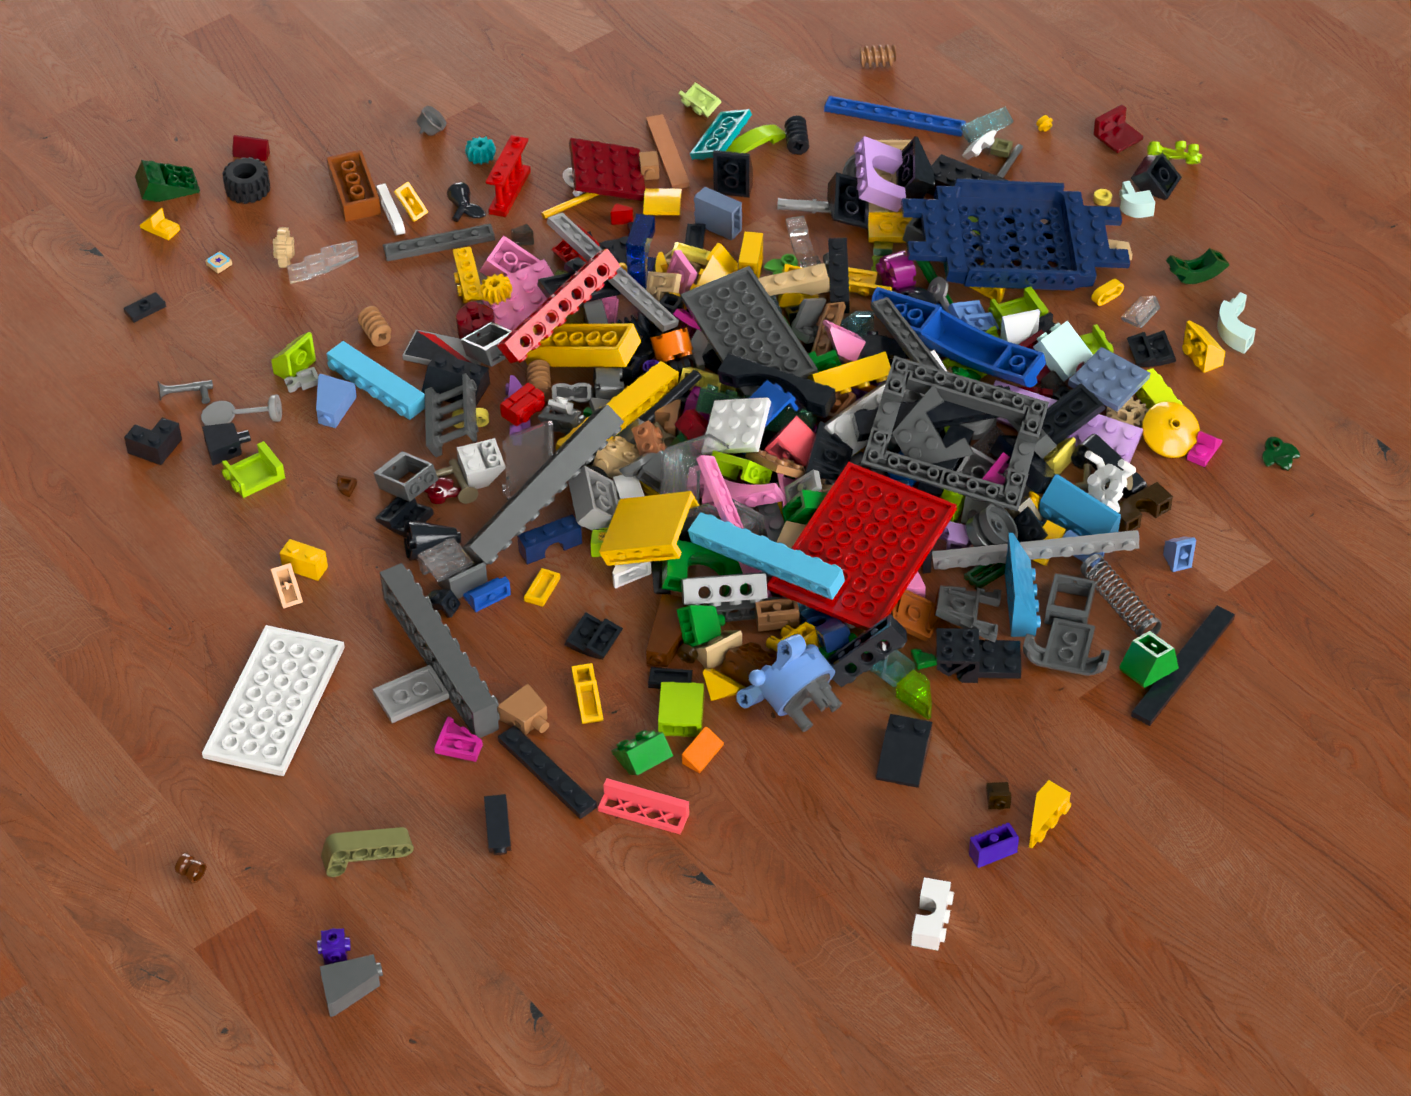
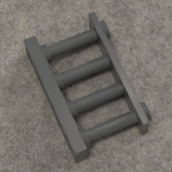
M466 373L462 374L463 385L444 393H436L432 387L425 389L426 446L435 457L443 455L442 446H444V443L464 435H468L473 442H477V432L479 431L476 422L475 390H477L475 381L470 379ZM463 394L462 400L441 408L443 401ZM460 408L464 409V413L442 421L443 415ZM464 421L463 428L442 436L443 429Z

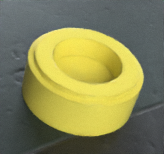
M1098 189L1094 192L1093 201L1097 205L1106 206L1111 203L1112 193L1109 190Z

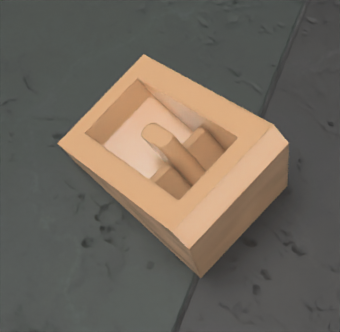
M291 563L270 569L274 589L283 609L302 603L303 600Z

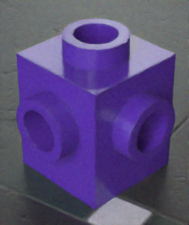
M332 928L321 931V940H317L318 954H323L325 965L347 960V951H351L350 937H345L344 928Z

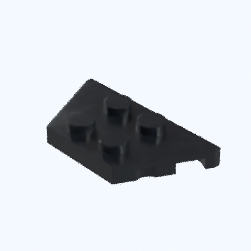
M820 421L815 432L804 475L814 469L819 471L820 479L837 480L848 462H850L853 449L847 443H844L836 433L831 435L824 429L826 424Z

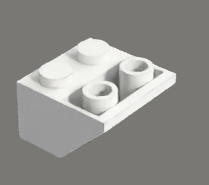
M495 438L457 447L458 463L469 487L476 489L488 487L506 468Z

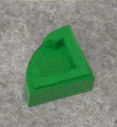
M921 649L911 650V657L917 670L936 666V657L933 654L922 652Z

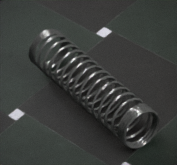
M1094 554L1088 557L1082 563L1080 571L1089 580L1092 579L1094 581V578L1100 576L1095 586L1100 595L1127 622V625L1135 631L1138 637L1142 636L1143 631L1155 622H1157L1150 631L1157 635L1162 626L1161 621L1155 618V615L1151 613L1150 609H1147V606L1143 604V601L1139 600L1138 596H1135V592L1131 591L1130 587H1127V583H1123V579L1116 574L1115 570H1112V567L1108 565V562L1104 560L1102 555ZM1100 558V562L1093 566L1089 572H1086L1088 566L1094 560ZM1103 568H1105L1100 574L1097 575V573H1098L1100 570H1102ZM1103 581L1101 586H1097L1099 582ZM1108 584L1105 590H1101L1103 586ZM1112 589L1108 595H1105L1106 591ZM1116 593L1113 599H1109L1110 595ZM1119 598L1117 603H1113V600ZM1124 601L1121 607L1117 608V605ZM1138 602H1141V605L1134 608ZM1128 606L1124 612H1121L1122 608ZM1131 611L1129 616L1124 617L1125 613ZM1136 614L1132 621H1128L1129 617ZM1140 619L1136 625H1133L1134 621Z

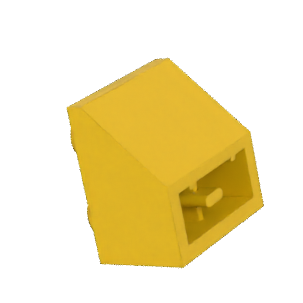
M1190 320L1187 321L1182 345L1184 353L1193 360L1195 366L1199 367L1203 373L1223 366L1225 351L1205 328Z

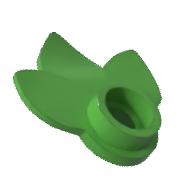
M785 254L781 259H772L767 262L764 269L772 271L773 275L782 272L785 264L798 266V260L792 254Z

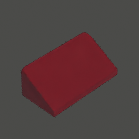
M234 135L233 157H251L260 161H267L270 155L268 139Z

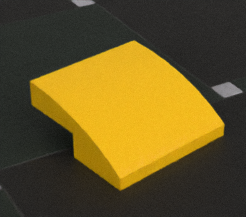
M645 188L643 215H680L682 190Z

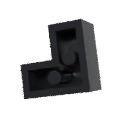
M162 417L152 430L134 425L125 435L124 439L128 454L162 465L181 442L182 436L179 423Z

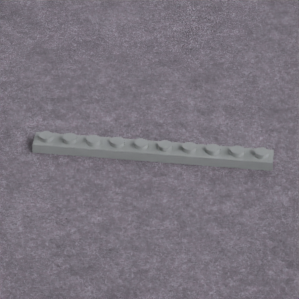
M564 213L548 217L547 224L586 261H589L597 252L602 250ZM622 267L616 271V276L608 280L662 332L678 326L679 320Z
M1139 531L1019 543L1030 560L1050 559L1051 557H1070L1080 554L1090 555L1100 552L1110 553L1119 550L1130 551L1139 549ZM1007 544L932 551L934 570L1006 563Z

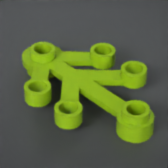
M1157 141L1149 142L1147 146L1148 155H1160L1163 152L1168 160L1186 159L1187 164H1198L1200 159H1202V154H1199L1198 144L1188 145V153L1184 152V149H1186L1185 141L1175 142L1176 150L1162 147L1160 142Z

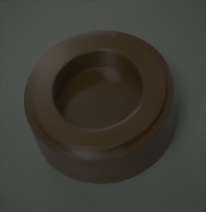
M681 644L677 650L679 658L687 663H694L699 656L698 652L687 644Z

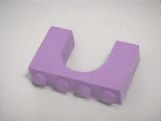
M863 136L854 147L859 199L898 212L901 208L902 198H906L905 188L884 180L876 173L874 168L894 175L903 163L902 150Z

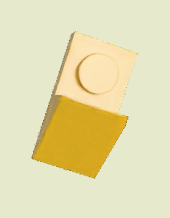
M163 208L151 214L140 224V228L168 241L180 231L179 224L165 219Z

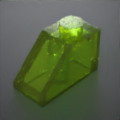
M913 669L897 683L896 697L929 720L932 711L930 680Z

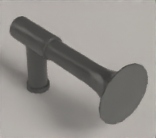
M212 380L173 386L162 385L158 381L160 401L162 397L170 393L200 390L202 403L208 404L210 402L207 389H213Z

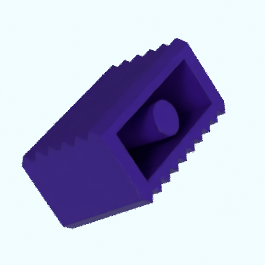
M1006 822V825L1002 824L998 828L995 827L990 829V831L987 830L982 834L979 833L974 837L971 836L969 856L976 867L980 868L1017 853L1019 837L1010 823Z

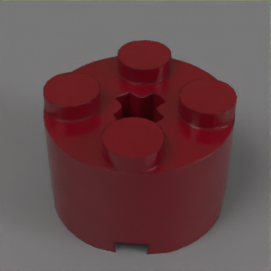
M470 301L466 306L462 307L456 315L459 339L466 337L490 322L495 323L493 309L483 304H477L475 301Z

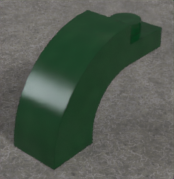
M1211 248L1193 260H1182L1172 255L1166 260L1170 266V271L1177 275L1181 283L1198 284L1208 281L1219 275L1230 265L1221 252Z

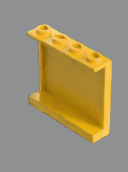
M686 491L620 499L599 550L607 566L679 559L682 552L677 545V541L690 508L699 507L693 493Z

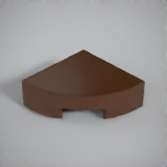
M338 475L337 487L343 495L350 497L357 485V479Z

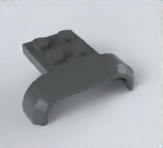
M1054 618L1046 649L1037 645L1034 640L1035 636L1026 634L1023 644V653L1032 663L1046 668L1087 676L1099 674L1106 669L1110 651L1102 649L1099 656L1088 657L1095 626Z

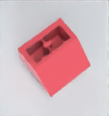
M796 416L770 439L765 450L769 454L778 457V459L786 458L794 461L796 464L805 466L815 433Z

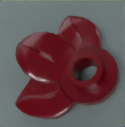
M442 477L424 490V492L428 493L431 503L442 504L446 501V498L457 497L461 489L453 487V479Z

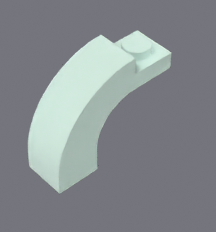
M1240 292L1230 302L1225 300L1222 302L1217 328L1220 337L1228 346L1244 354L1254 342L1256 329L1245 325L1237 318L1245 309L1247 295Z

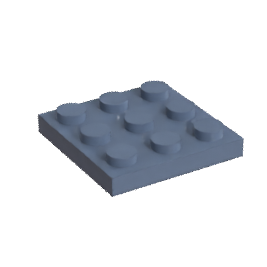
M1101 347L1069 379L1068 386L1075 388L1082 383L1104 405L1118 412L1149 380L1150 372Z

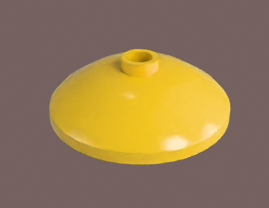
M1158 403L1147 411L1142 421V434L1145 442L1154 452L1167 458L1183 457L1197 443V435L1200 431L1198 421L1188 408L1179 403Z

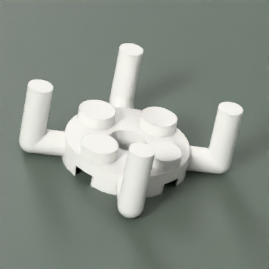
M1087 451L1085 457L1094 462L1098 469L1088 477V494L1119 513L1118 500L1123 495L1122 491L1127 485V478L1136 472V468L1127 461L1120 459L1118 466L1124 469L1122 471L1112 464L1105 465L1101 457L1091 451ZM1110 481L1109 487L1105 489L1106 483Z

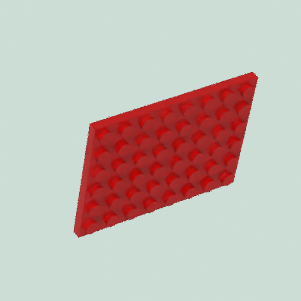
M848 462L791 548L793 550H800L813 558L818 557L830 565L835 564L839 566L843 571L845 582L833 600L775 576H772L768 582L767 589L866 631L891 614L957 510V505Z

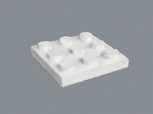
M769 398L714 400L702 452L704 454H712L713 450L725 454L759 452L771 405Z

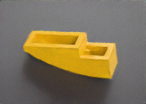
M593 664L571 666L582 724L603 721Z

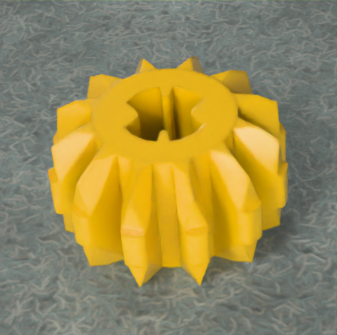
M495 273L491 277L487 276V280H482V285L480 286L485 302H489L490 305L495 302L499 305L501 301L506 303V298H511V293L513 292L508 277H504L502 273L498 276Z

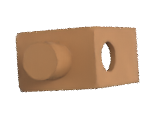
M526 684L497 707L500 721L510 727L515 725L524 734H528L533 729L544 733L549 727V723L546 721L548 718L546 704L529 684Z

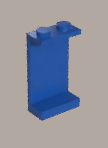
M768 380L748 398L768 397L771 401L765 427L787 405L795 411L799 409L795 404V397L790 392L785 393L780 385L777 383L772 384Z

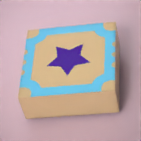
M220 251L205 260L206 265L218 274L232 265V260Z

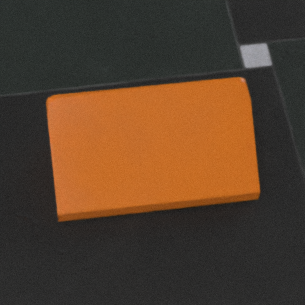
M704 727L682 753V764L701 773L722 748L724 742L709 728Z

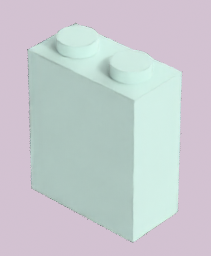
M1068 321L1062 325L1057 323L1050 329L1051 333L1049 335L1046 332L1037 338L1038 343L1033 346L1036 351L1044 353L1046 365L1060 384L1076 373V368L1080 363H1086L1093 356Z

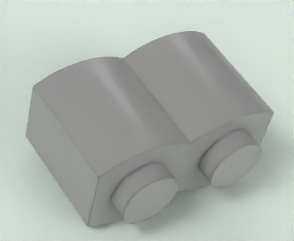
M558 383L552 386V399L563 397L568 399L567 402L569 403L573 401L589 403L590 398H593V387L587 383H576L572 386L566 383Z

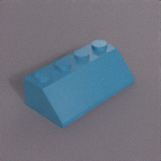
M1056 474L1040 500L1039 512L1043 518H1047L1049 521L1065 528V532L1071 530L1079 536L1119 532L1121 514L1060 475Z

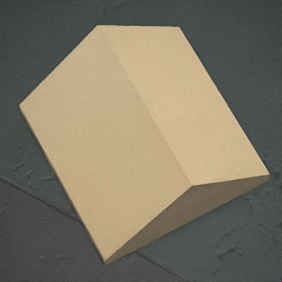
M724 630L720 636L703 644L693 646L699 655L697 660L705 669H712L722 664L728 649L742 645L741 630Z

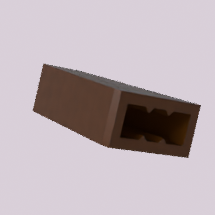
M662 594L646 649L647 664L668 667L677 654L680 645L684 644L676 610L688 606L682 603V597Z

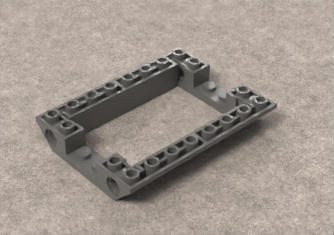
M894 356L861 464L1018 511L1049 402ZM932 386H935L945 401L1021 423L1004 484L999 485L887 451L905 389L926 394Z

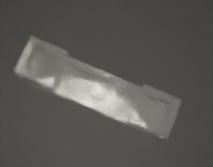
M804 215L787 218V230L799 267L805 268L821 264L819 256H816L809 238L808 226Z

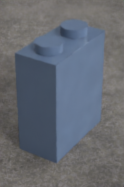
M707 187L696 193L694 197L695 224H706L707 230L733 240L742 231V202Z

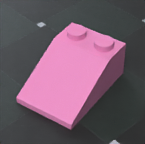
M503 235L480 269V272L490 277L494 273L497 276L502 273L505 277L540 260Z

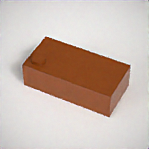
M362 150L326 157L328 173L345 222L381 214L379 197Z

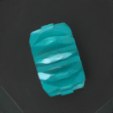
M479 136V138L472 137V140L467 141L465 154L468 161L482 165V163L488 164L489 160H494L496 148L492 139Z

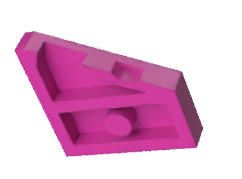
M447 716L434 750L436 754L476 762L483 744L479 737L471 734L464 726H458L454 723L453 718Z

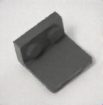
M804 299L799 305V311L792 322L791 329L798 339L807 344L814 343L819 329V326H816L826 299Z

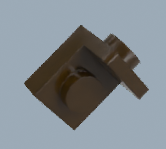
M1008 782L986 783L988 809H1009L1012 796L1011 792H1009Z

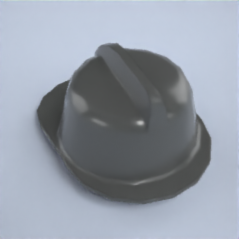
M425 106L417 118V124L421 128L419 133L425 132L433 136L446 127V120L435 108Z

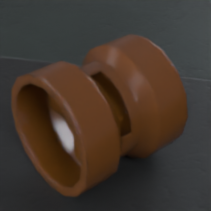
M184 853L176 862L175 872L182 876L186 875L188 880L197 883L204 876L207 866L204 862L195 860L192 855Z

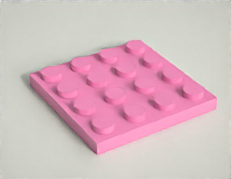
M545 259L505 276L508 277L513 288L511 298H506V303L501 301L499 305L496 302L490 305L484 299L481 301L484 305L493 309L495 324L513 331L547 299L537 286L538 279L551 277L554 274ZM546 315V320L549 323V317Z

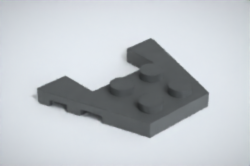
M935 386L928 390L892 432L893 437L904 456L930 464L973 455L974 452L966 438L946 448L928 417V411L944 402Z
M940 586L935 616L963 629H979V636L995 642L998 625L977 620L978 604L981 602L999 607L1002 590L994 589L993 592H985L984 588H977L976 591H966L965 587Z

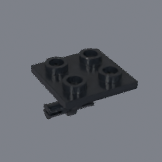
M1029 506L1013 519L1017 527V540L1019 542L1044 540L1048 536L1043 528L1048 519L1044 518L1039 521Z

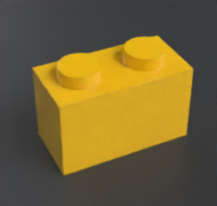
M289 539L280 551L281 564L291 563L293 572L301 576L319 581L328 568L326 552L324 550Z

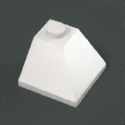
M1039 309L1002 316L1001 338L1018 345L1037 333L1040 316Z

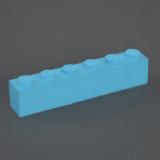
M342 341L327 352V364L332 371H336L344 379L355 383L359 389L365 390L373 398H377L385 406L395 410L400 416L411 420L425 409L424 393L346 342Z

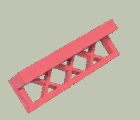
M606 778L604 795L598 806V811L681 834L689 816V801ZM608 799L617 801L619 804L615 807L605 806ZM635 806L638 807L639 811L629 813L626 808ZM656 812L660 817L650 819L646 814ZM671 818L681 819L678 826L669 824L667 820Z

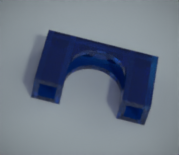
M636 214L626 242L627 273L646 290L649 271L656 272V258L648 257L655 233V216Z

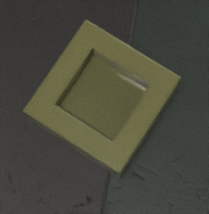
M996 138L991 147L990 154L1008 158L1013 148V141Z

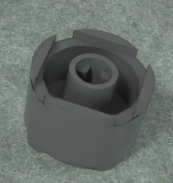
M594 367L593 398L611 400L624 390V383L620 382V379H622V367Z

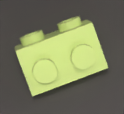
M696 82L686 93L683 91L679 92L682 98L681 102L685 106L693 107L692 109L698 115L703 114L707 118L721 103L718 97Z

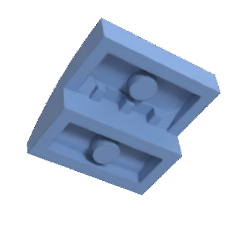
M979 300L951 303L948 306L953 316L985 332L993 326H996L997 330L999 329L992 313H985Z

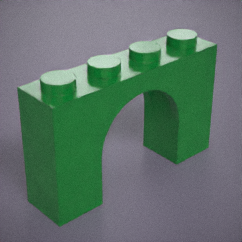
M678 540L677 545L682 552L680 558L663 560L662 589L682 592L681 578H687V570L691 565L710 567L718 575L743 574L739 562L695 543ZM747 583L740 586L741 594L747 593ZM722 585V596H726L729 593L728 585Z

